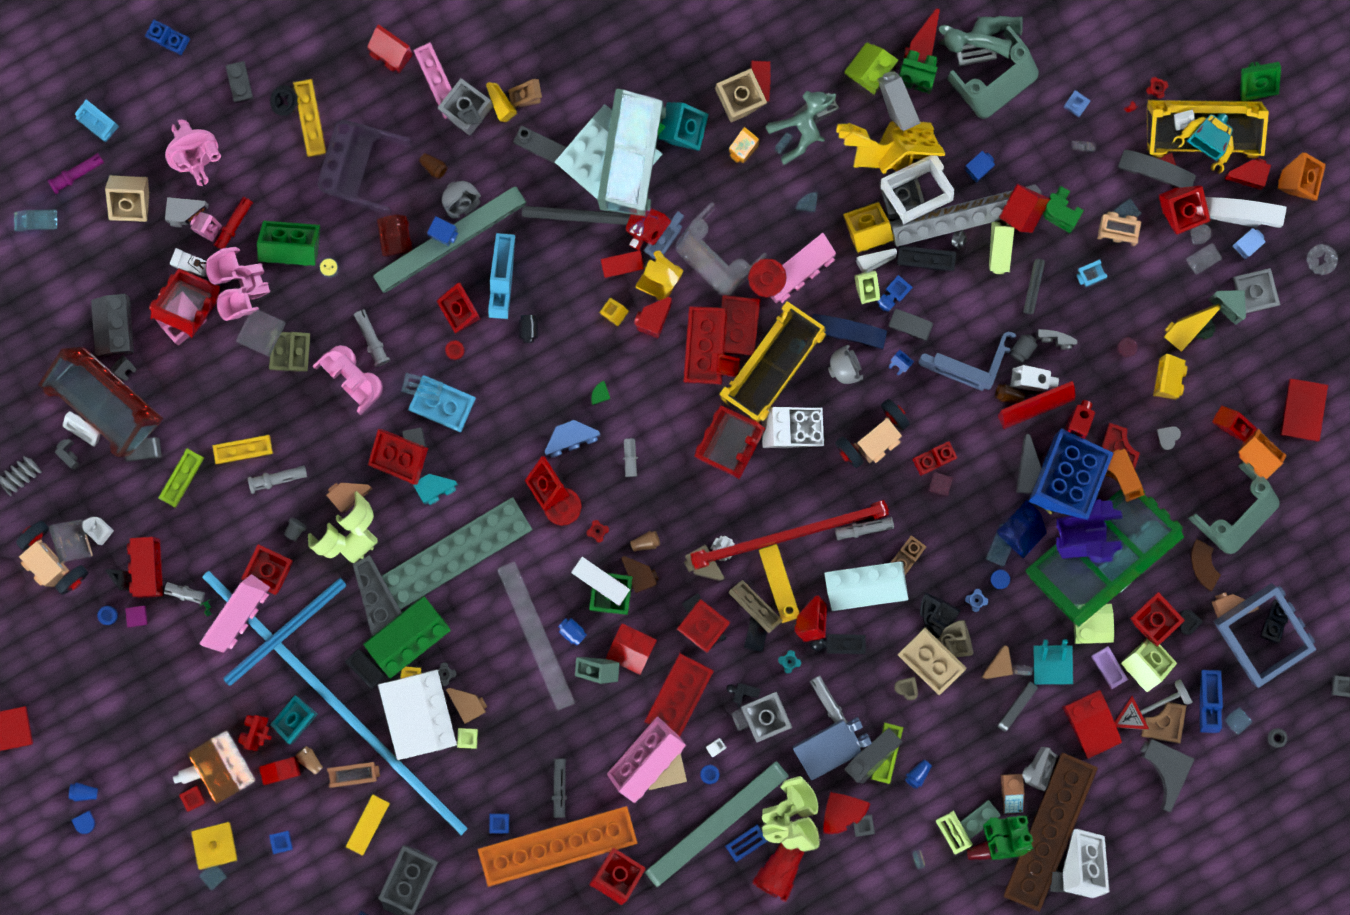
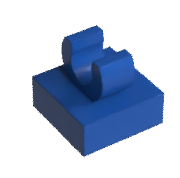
M899 350L891 359L892 363L889 365V368L891 369L894 365L898 366L899 371L897 375H900L903 371L906 372L914 361Z

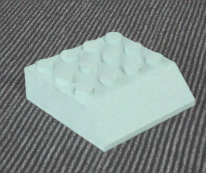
M605 104L555 161L559 167L595 198H598L612 110ZM621 119L617 144L626 146L627 142L621 138L625 121ZM616 147L609 198L623 201L642 179L645 155L632 153ZM655 149L653 165L662 155L657 149ZM609 202L610 208H617L619 206Z

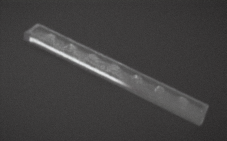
M515 561L498 568V573L557 711L575 704Z

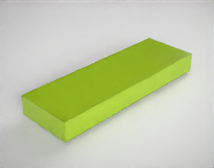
M187 448L158 498L176 508L203 462L204 457Z
M884 723L882 733L890 728L901 739L903 727ZM898 748L871 775L872 780L890 784Z

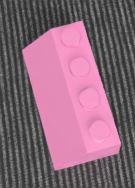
M823 233L782 265L786 270L787 279L783 290L776 296L771 297L776 304L779 301L784 303L791 297L789 293L794 289L796 291L800 290L805 286V280L809 277L811 279L815 278L820 273V268L824 265L828 267L835 261L836 252Z
M252 574L243 580L199 644L223 653L228 649L232 650L238 642L236 639L238 634L242 635L247 629L248 625L246 623L249 618L253 619L258 613V605L260 603L263 604L269 597L267 592L270 587Z
M657 716L609 770L607 775L621 794L636 803L651 784L656 782L659 775L669 767L673 759L682 752L686 745Z

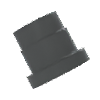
M290 518L284 535L296 541L302 531L307 529V526L295 518Z

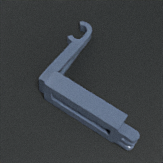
M1012 332L1003 334L988 372L939 353L935 357L922 354L918 364L981 391L984 389L990 390L1004 353H1010L1011 351L1010 348L1004 346L1005 339L1007 337L1015 339L1016 335Z

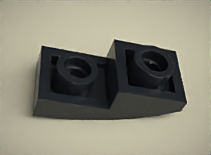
M1276 599L1273 600L1260 638L1279 644L1289 618Z

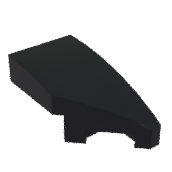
M106 569L105 572L119 590L129 591V582H132V574L123 570Z

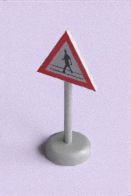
M1181 679L1175 681L1177 693L1141 711L1133 696H1131L1116 719L1115 725L1117 728L1150 730L1142 716L1143 714L1180 696L1187 705L1193 702Z

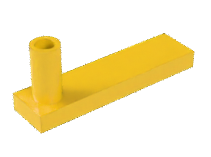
M777 544L758 550L779 616L783 620L782 623L797 619L799 611Z

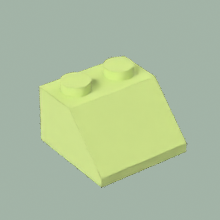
M1146 638L1121 664L1138 684L1148 692L1162 682L1177 663L1161 645L1156 647Z

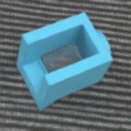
M1100 260L1079 268V274L1076 275L1080 285L1084 284L1085 287L1107 279V274L1104 273Z

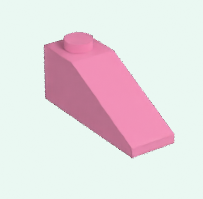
M202 212L198 216L195 215L190 223L192 225L191 230L211 242H214L223 227L212 215Z

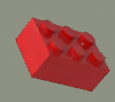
M156 537L130 538V543H127V553L131 556V562L128 563V572L132 574V582H129L130 593H133V597L138 598L163 596L160 539Z

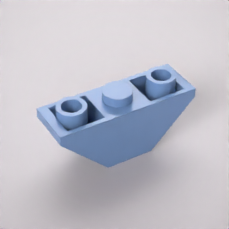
M575 420L556 426L546 447V456L551 455V458L562 455L561 451L569 449V451L580 448L579 444L587 442V445L598 441L597 438L600 437V433L598 430Z

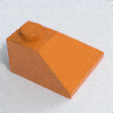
M1301 153L1282 170L1278 181V189L1289 195L1317 201L1326 164L1307 153Z

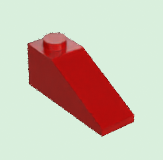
M935 9L911 41L910 46L905 48L904 58L907 57L910 50L920 53L917 62L924 64L927 55L932 56L940 9Z

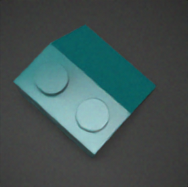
M667 102L666 116L662 120V124L666 127L659 134L658 139L671 145L700 151L709 114L683 102Z

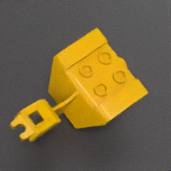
M891 121L879 144L870 139L866 129L851 123L837 124L836 132L839 133V138L845 139L844 145L857 146L853 165L855 168H880L881 172L886 174L888 169H893L897 172L911 165L913 159H924L930 155L945 156L943 147L938 144L933 133L934 128L931 122H920V124L903 131Z

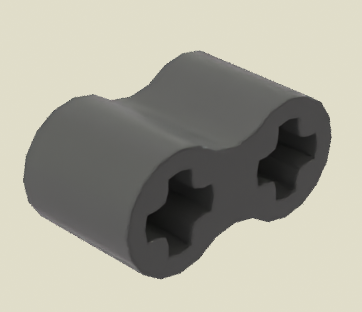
M160 438L123 442L125 461L162 457Z

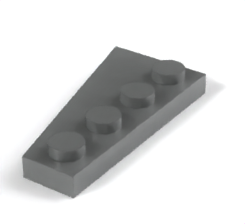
M371 555L354 563L353 567L371 629V635L373 636L399 616L402 611Z

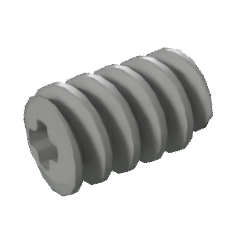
M23 456L24 463L16 461L18 468L11 465V473L5 470L6 477L4 478L0 475V484L10 496H12L11 490L14 492L18 491L17 485L21 488L24 487L23 480L29 483V476L37 477L35 471L42 473L38 465L31 458Z

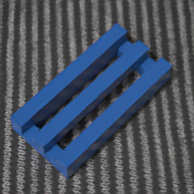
M755 825L725 845L735 862H737L768 840L763 837V832L759 826ZM757 830L758 833L735 849H731L733 845ZM761 836V841L740 855H735L736 852Z

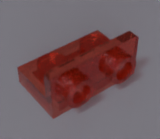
M395 214L377 219L382 256L388 257L412 251V242L408 230L409 222L405 215Z

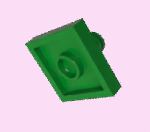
M1252 62L1248 65V68H1242L1241 101L1279 95L1280 63L1274 62L1260 65L1258 62H1255L1256 66H1254Z

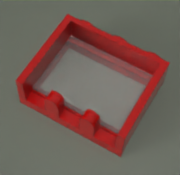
M178 269L175 274H171L166 287L161 288L158 298L151 302L149 310H151L150 319L154 318L187 333L193 338L216 305L220 286L182 269Z
M720 405L713 415L711 425L705 430L704 438L697 446L694 456L701 462L740 479L766 428L760 423Z

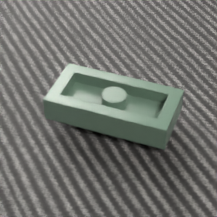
M987 800L962 819L960 823L969 839H971L984 829L983 824L990 818H997L1001 815L992 803Z

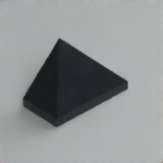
M752 616L744 648L763 652L767 631Z

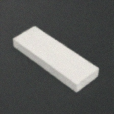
M583 557L571 572L619 606L630 591L626 586Z

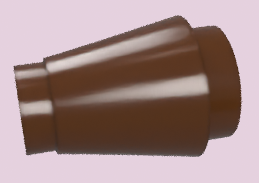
M424 153L419 159V162L433 178H442L448 170L445 162L427 153Z
M1005 383L1003 385L998 384L995 391V399H999V402L1020 403L1025 397L1024 392Z

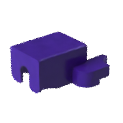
M1095 500L1088 520L1074 516L1057 518V529L1060 539L1059 537L1056 538V545L1062 559L1089 557L1095 563L1112 562L1114 554L1123 549L1121 541L1107 542L1105 520L1123 519L1122 512L1113 508L1111 500Z

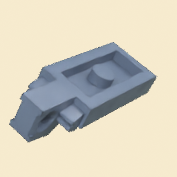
M677 211L672 219L669 218L671 223L654 245L647 244L643 252L655 260L656 258L653 254L655 251H661L665 255L681 232L683 226L680 223L684 215Z

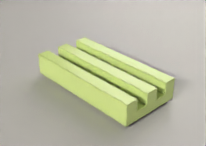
M954 811L936 820L954 854L973 845ZM944 820L946 821L948 827H949L950 830H951V833H952L953 837H955V839H956V841L958 842L960 848H958V846L956 845L954 839L952 838L950 832L948 831L946 825H945L944 822H943Z

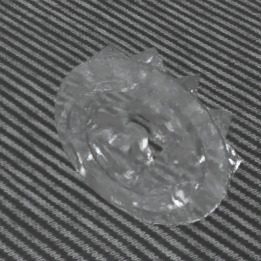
M1320 244L1314 246L1308 252L1306 261L1308 262L1309 269L1315 274L1325 275L1336 268L1338 257L1332 247ZM1324 253H1326L1324 260L1327 261V263H1322L1320 266H1318L1319 260L1317 259V257H1321L1322 255H1324Z

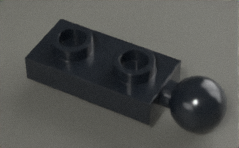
M827 634V640H812L809 645L814 651H821L823 648H827L826 654H866V635Z

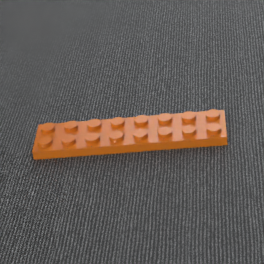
M625 806L478 849V853L489 887L610 852L613 847L618 850L638 843L628 807Z

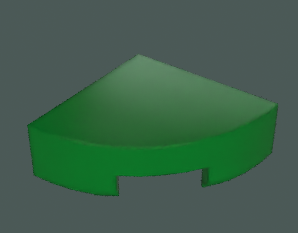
M605 381L600 382L594 388L591 397L592 405L610 400Z

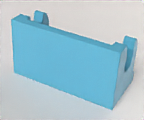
M85 100L75 113L76 119L104 142H107L119 127L88 100Z

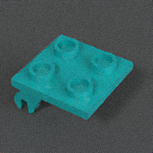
M1063 639L1061 646H1047L1048 640H1043L1042 646H1033L1034 684H1073L1072 646H1067V639Z

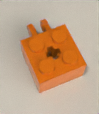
M1257 429L1245 440L1238 451L1241 460L1246 464L1250 463L1254 467V472L1265 479L1271 476L1283 464L1286 458V454L1275 446L1260 429Z

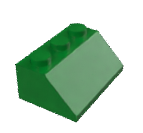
M263 221L257 240L258 261L315 266L318 256L320 225Z

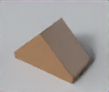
M1006 645L1001 647L981 677L983 679L1013 675L1009 648Z

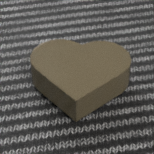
M915 677L898 680L895 683L894 690L897 694L903 695L907 700L917 698L918 689Z

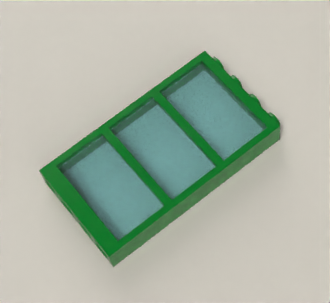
M1120 489L1107 500H1111L1113 508L1121 511L1123 514V519L1105 520L1107 542L1121 541L1123 544V549L1114 554L1112 562L1095 563L1089 557L1062 559L1055 544L1025 570L1029 578L1077 627H1080L1184 538L1181 524L1177 520L1172 521L1169 513L1164 508H1158L1157 502L1151 496L1143 495L1126 502Z

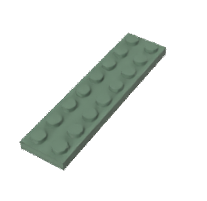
M512 497L397 566L382 577L400 610L533 529Z

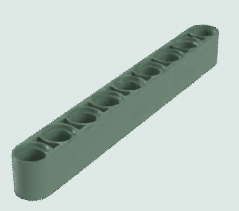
M517 187L507 190L453 224L457 227L459 234L454 243L451 242L450 246L431 238L377 272L373 276L383 293L390 291L519 210L527 202Z
M775 761L644 873L656 887L660 886L789 775Z

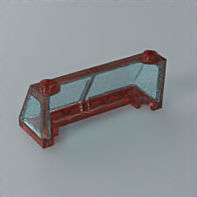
M83 347L61 349L38 384L46 395L51 397L59 396L110 441L111 453L117 457L130 456L164 419L85 351Z

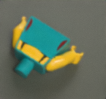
M1218 113L1217 117L1210 114L1207 118L1200 117L1191 121L1182 131V135L1176 136L1173 139L1174 142L1177 138H1180L1182 144L1179 147H1182L1185 142L1184 140L1188 138V143L1215 161L1219 159L1218 162H1214L1211 165L1212 171L1216 165H1220L1219 174L1224 171L1223 164L1227 162L1234 150L1233 137L1231 135L1233 129L1226 124L1228 116L1224 113Z

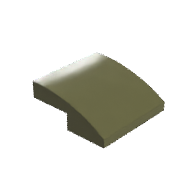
M272 331L269 370L308 372L310 333Z

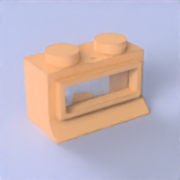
M1107 212V215L1103 214L1097 239L1101 240L1105 237L1113 239V242L1117 243L1121 241L1130 242L1131 246H1135L1138 243L1141 221H1137V217L1126 216V218L1118 217V213Z

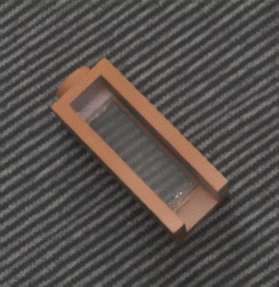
M375 762L327 768L330 788L376 782L377 777H380L379 765L375 766Z

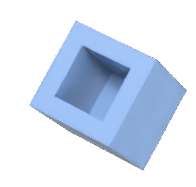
M1252 228L1232 246L1244 259H1247L1266 241L1264 240V235L1259 230Z

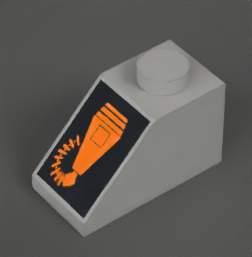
M167 197L165 221L170 223L172 227L188 225L195 215L198 216L200 212L203 213L208 209L209 204L206 201Z

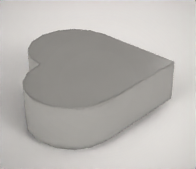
M1177 427L1156 430L1159 445L1164 450L1172 449L1175 441L1181 436V432Z

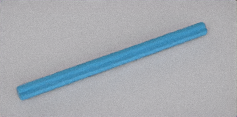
M341 578L336 580L223 678L229 686L236 682L346 587L345 582Z

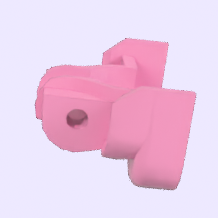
M237 247L220 249L206 261V274L212 284H222L232 279H238L241 287L239 289L225 290L217 298L219 315L225 321L253 314L259 308H252L250 300L270 293L268 282H262L261 275L265 273L262 264L239 266L235 255L240 251Z
M335 346L330 351L324 353L313 365L316 370L322 366L334 379L340 374L346 378L341 387L360 405L357 409L360 415L382 394L383 386L381 380L373 373H363L356 366V355L347 346Z

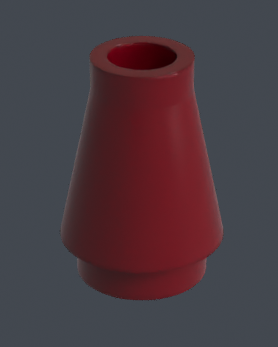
M985 841L972 848H968V859L992 860L988 846L989 842Z

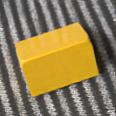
M610 297L599 313L619 326L629 311Z

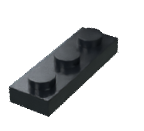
M899 246L897 266L954 272L956 252Z

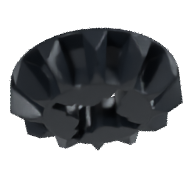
M286 85L279 86L271 94L270 106L276 114L289 116L290 113L295 112L296 106L299 105L297 102L299 96L293 88ZM282 97L288 98L287 102L289 105L283 104Z

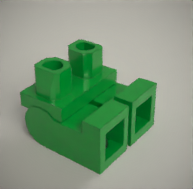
M910 50L900 66L898 75L902 78L906 88L912 89L913 84H915L914 90L931 94L938 68L936 67L937 57L927 55L924 64L917 62L920 53Z
M1060 186L1056 194L1051 193L1049 197L1051 200L1047 203L1043 216L1047 221L1071 233L1084 210L1077 207L1073 211L1066 207L1069 202L1066 198L1070 191Z
M1027 816L1007 817L1006 819L990 818L983 824L987 841H990L988 846L992 860L1023 856L1033 849V838L1027 828Z

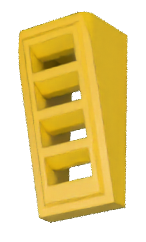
M488 82L486 87L499 121L508 122L517 114V111L499 85Z

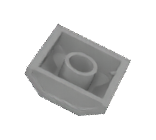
M1041 747L1032 764L1025 767L1023 771L1025 783L1046 792L1058 755L1052 752L1050 748Z

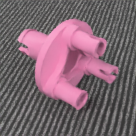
M180 119L178 120L179 130L172 124V133L175 138L166 149V160L172 169L179 172H190L194 175L199 186H203L201 180L206 185L209 179L204 172V166L221 158L217 140L209 131L201 129L192 130L186 120Z

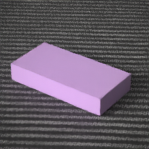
M1109 646L1091 656L1110 689L1128 680Z

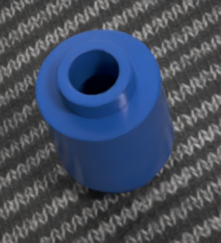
M565 618L558 626L560 628L559 633L576 646L587 635L584 629L572 618L569 620Z

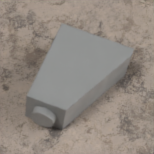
M895 71L887 72L883 77L878 78L890 119L903 131L920 124L902 78Z

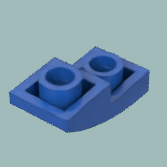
M153 20L145 35L148 39L179 55H182L190 40L187 36L172 30L169 26Z

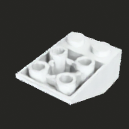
M769 408V415L762 421V426L766 428L762 435L763 448L824 446L822 408Z

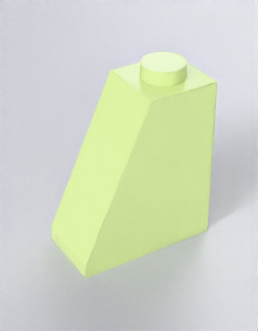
M1003 220L992 222L989 268L995 274H1004V272L1010 271L1014 227Z

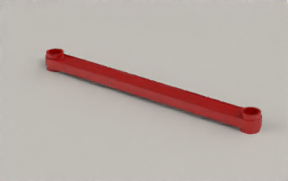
M885 500L870 504V508L707 553L705 550L696 551L690 554L691 562L695 569L704 568L710 565L709 562L871 517H874L875 520L889 516V509Z

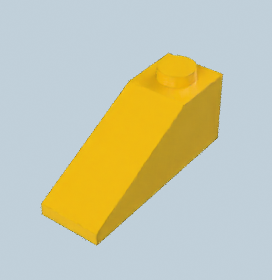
M1215 304L1178 319L1175 324L1171 322L1165 328L1167 333L1164 337L1182 352L1218 312L1221 305Z

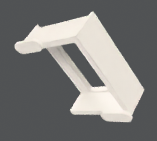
M930 155L881 179V190L884 191L900 216L903 225L953 201L954 189L942 172L944 166L936 155ZM930 172L944 194L906 212L903 204L892 189Z

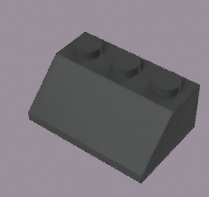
M117 294L91 300L95 357L133 354L130 297L126 294Z

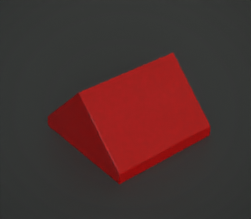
M1017 184L999 218L1020 232L1033 233L1046 209L1047 203L1051 199Z
M457 283L436 300L454 333H458L481 319L461 283Z
M545 456L541 457L525 479V482L542 509L547 510L569 496Z

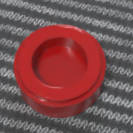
M450 341L445 347V353L451 360H459L464 355V346L459 341Z

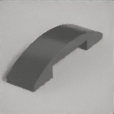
M1124 149L1118 165L1120 169L1134 174L1139 173L1172 185V188L1190 187L1193 185L1196 177L1193 173L1176 165Z

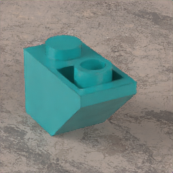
M432 474L419 479L418 484L414 485L425 505L427 503L432 505L438 502L441 495L446 494L448 496L456 491L455 487L459 486L454 480Z

